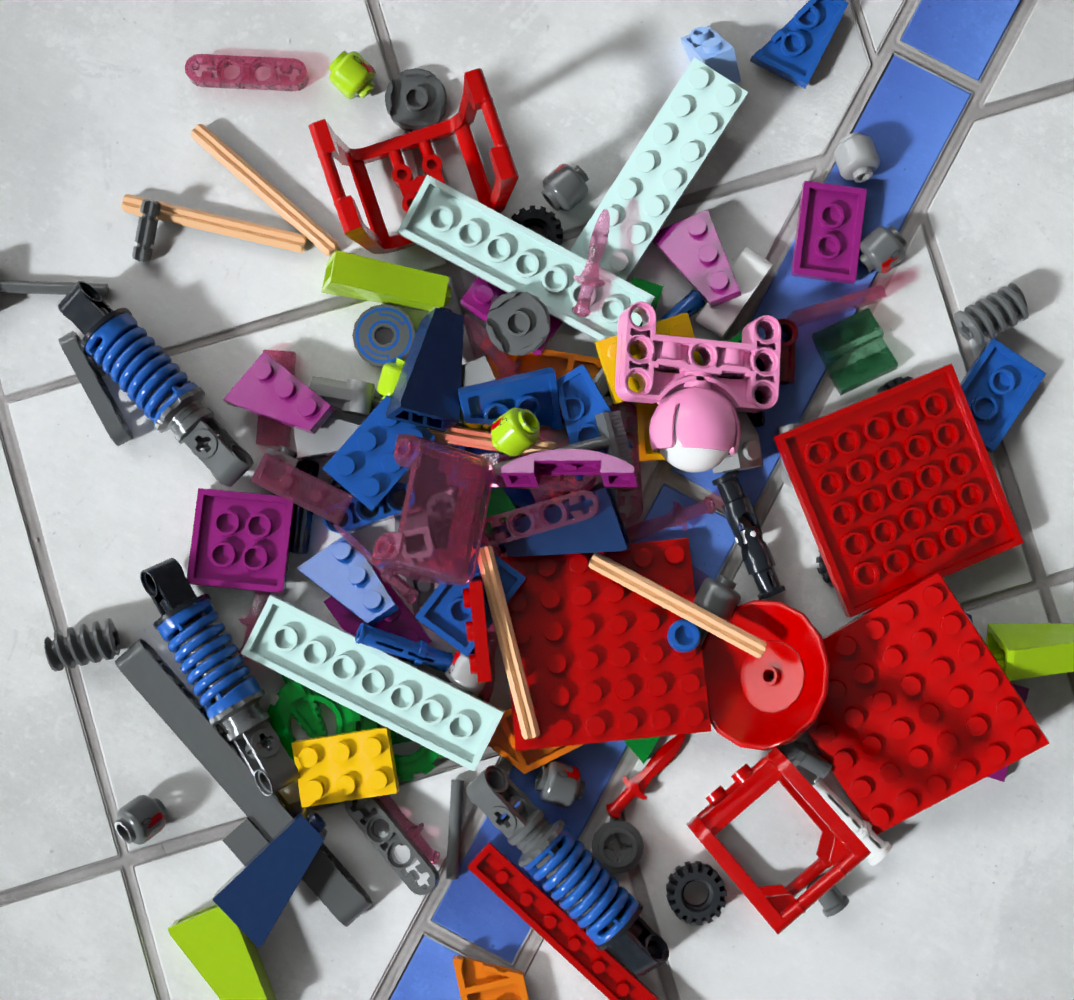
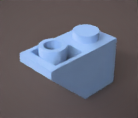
M710 26L695 28L689 35L681 38L683 47L691 62L695 57L733 83L741 82L734 47Z

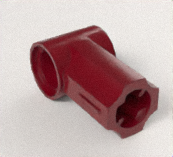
M783 318L778 319V322L781 325V329L788 334V342H781L779 385L794 383L795 343L798 338V327L790 319Z

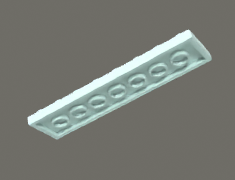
M694 57L570 251L627 281L745 100L748 92Z
M429 175L423 181L397 231L399 235L508 293L522 291L539 297L547 306L549 315L597 341L618 334L619 316L632 304L643 301L651 305L655 296ZM633 312L631 315L632 321L635 325L640 326L642 318Z
M275 595L269 596L241 652L242 655L475 772L504 713L503 710L390 653L355 643L356 636Z

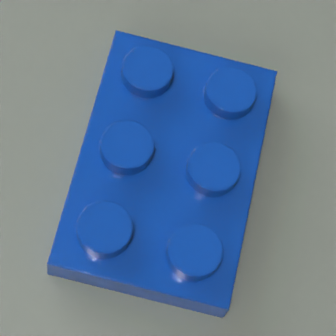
M995 338L988 341L960 383L986 450L990 453L996 450L1047 374Z
M387 395L322 468L372 512L436 440V437L425 427L386 418V411L391 400Z
M475 539L471 541L415 616L417 620L467 657L474 649L475 644L474 641H467L466 621H472L471 608H464L463 588H469V580L482 579L475 551L478 548L485 547ZM495 555L506 602L508 603L526 577ZM482 580L486 628L488 630L493 623Z

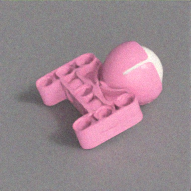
M643 301L636 302L624 310L618 320L615 374L616 393L618 397L627 402L658 404L649 426V440L653 452H659L668 463L682 471H708L719 465L726 457L736 455L738 451L741 427L736 411L758 413L773 407L778 401L781 325L773 316L763 315L746 324L742 331L741 343L655 334L656 312L649 303ZM633 312L641 316L643 321L642 327L633 323L631 317ZM758 326L764 329L765 339L759 336L757 332ZM630 345H635L641 351L640 360L635 359L631 355ZM694 351L702 355V366L695 362L693 357ZM756 358L761 359L764 363V371H760L756 366ZM655 370H657V371L674 372V373L656 372ZM717 376H719V377H729V378H735V379L718 378ZM629 377L635 378L638 381V393L633 392L628 386ZM755 390L761 392L763 396L762 404L756 401Z

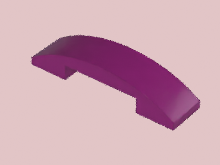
M546 450L520 457L501 467V475L507 487H539L540 475H601L604 487H638V479L633 465L615 456L592 450Z

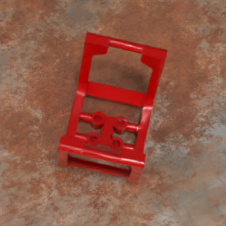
M481 68L464 73V87L459 111L455 116L443 122L357 149L349 148L334 133L326 119L311 123L308 126L344 234L372 254L392 253L417 244L399 234L389 237L365 164L390 157L393 166L392 178L402 192V207L405 214H407L427 175L445 184L442 176V161L440 157L435 155L431 143L456 134L479 203L501 213L504 211L519 178L510 146L506 140ZM482 109L495 146L490 149V158L496 178L493 190H491L470 129L477 110ZM419 147L423 157L422 168L426 176L419 175L413 180L412 170L409 166L405 165L402 152ZM333 158L342 165L350 167L370 229L364 224L353 197L345 195Z
M775 747L753 767L750 768L746 763L731 776L734 783L726 790L720 785L705 799L710 804L687 822V826L779 935L866 859L871 852L788 758ZM779 781L821 830L816 852L819 858L786 887L782 884L758 886L715 835ZM833 865V867L829 871H827L821 878H819L797 899L794 898L814 879H816L822 872H824L827 868L829 869Z

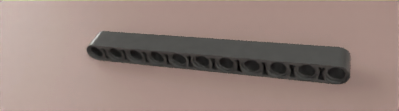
M139 639L115 660V664L121 673L268 841L273 839L298 815L279 792L266 796L260 791L253 774L243 760L234 741L228 740L226 736L228 733L220 724L211 726L206 708L200 704L199 700L146 641ZM322 843L302 880L336 919L348 927L373 902L363 887L328 847Z

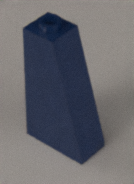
M435 308L421 319L388 405L386 418L441 432L447 431L460 421L458 388H461L463 315L453 313L448 308Z
M608 487L497 526L500 533L497 535V542L502 553L506 552L507 557L621 552L632 549L612 489Z
M304 808L231 877L212 899L258 948L264 944L328 832L325 829L326 823L315 811L310 813Z

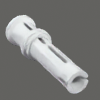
M815 778L810 784L870 850L871 854L868 856L867 862L874 866L884 859L890 852L892 845L889 842H884L872 830V824L869 821H861L825 784L822 778Z

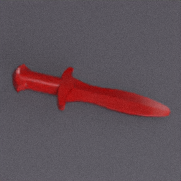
M684 734L677 735L665 743L636 776L630 779L623 776L626 789L614 802L606 804V811L610 817L621 819L622 811L636 796L643 800L647 799L644 792L648 784L673 760L685 740Z

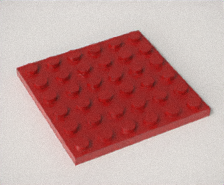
M952 363L773 437L846 617L851 618L882 604L937 571L940 572L942 577H946L1024 543Z
M689 538L631 543L632 549L628 551L600 553L694 603L695 589ZM594 553L499 557L526 577L525 581L507 603L540 731V735L535 738H523L510 690L516 751L711 731L701 639L695 649L686 653L675 651L669 645L667 639L670 626L677 620L684 618L589 568L588 565Z
M939 571L823 637L830 662L828 696L815 723L806 731L822 756L832 763V772L863 820L869 821L872 824V830L877 835L1050 744L1045 733ZM772 671L770 675L774 679V672Z

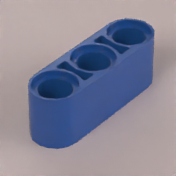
M397 483L379 504V511L376 516L366 517L363 513L364 504L354 497L330 506L325 512L324 523L332 532L347 534L348 532L395 518L397 515L409 513L416 506L417 497L414 490L407 484ZM400 490L407 491L410 496L408 504L404 507H396L393 503L395 493ZM338 511H345L348 514V523L342 528H337L333 524V517Z

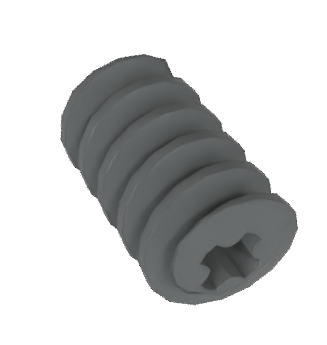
M1011 282L1008 287H1002L997 293L989 294L986 299L978 300L975 305L971 304L965 307L964 311L956 312L954 314L955 325L964 339L968 341L973 339L980 345L984 343L983 333L990 339L995 337L994 327L1001 333L1006 331L1005 321L1013 327L1018 323L1017 317L1023 321L1028 319L1027 302L1021 289Z
M109 618L105 621V629H102L98 621L93 622L92 632H89L86 624L80 625L79 635H77L73 627L67 628V637L65 638L61 630H55L54 640H51L49 637L45 638L44 649L48 664L56 672L63 670L64 667L68 669L75 668L77 664L80 666L88 665L90 661L98 663L103 658L105 660L113 659L115 655L120 654V639L113 621Z

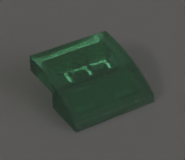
M869 308L812 334L818 354L840 396L888 374L898 367V362L883 340L884 332Z

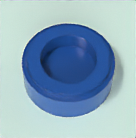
M686 619L677 620L668 630V643L675 651L681 653L690 652L700 642V629L697 625Z

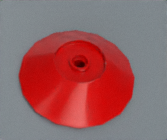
M752 600L737 606L728 622L767 643V648L761 658L745 652L708 632L701 647L711 725L718 734L740 748L768 751L794 742L815 723L828 696L830 662L821 634L804 613L781 601ZM773 671L774 679L770 681L769 675Z

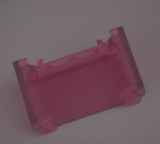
M398 434L394 450L395 461L398 465L411 469L398 532H387L378 538L374 546L371 564L423 583L465 585L470 582L476 571L494 479V465L489 459L471 452L411 434Z

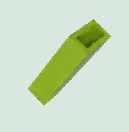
M336 250L327 261L321 292L431 312L435 308H444V305L447 306L449 304L452 287L448 286V276Z
M988 623L985 643L1010 681L1074 672V623Z
M217 904L176 920L167 928L170 936L220 1000H277L255 944Z

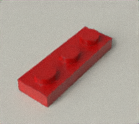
M482 579L469 580V588H463L464 608H471L472 621H466L467 641H474L475 654H469L470 673L477 674L478 683L491 681Z

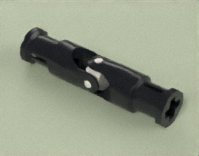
M739 471L713 480L712 484L717 486L724 503L721 507L735 540L741 547V554L747 572L754 578L759 591L757 597L759 600L779 594L786 589L784 585H780L774 570L775 561L766 542L762 539L763 534L749 496L744 495L738 480L740 474ZM740 516L750 521L752 526L739 531L738 522Z

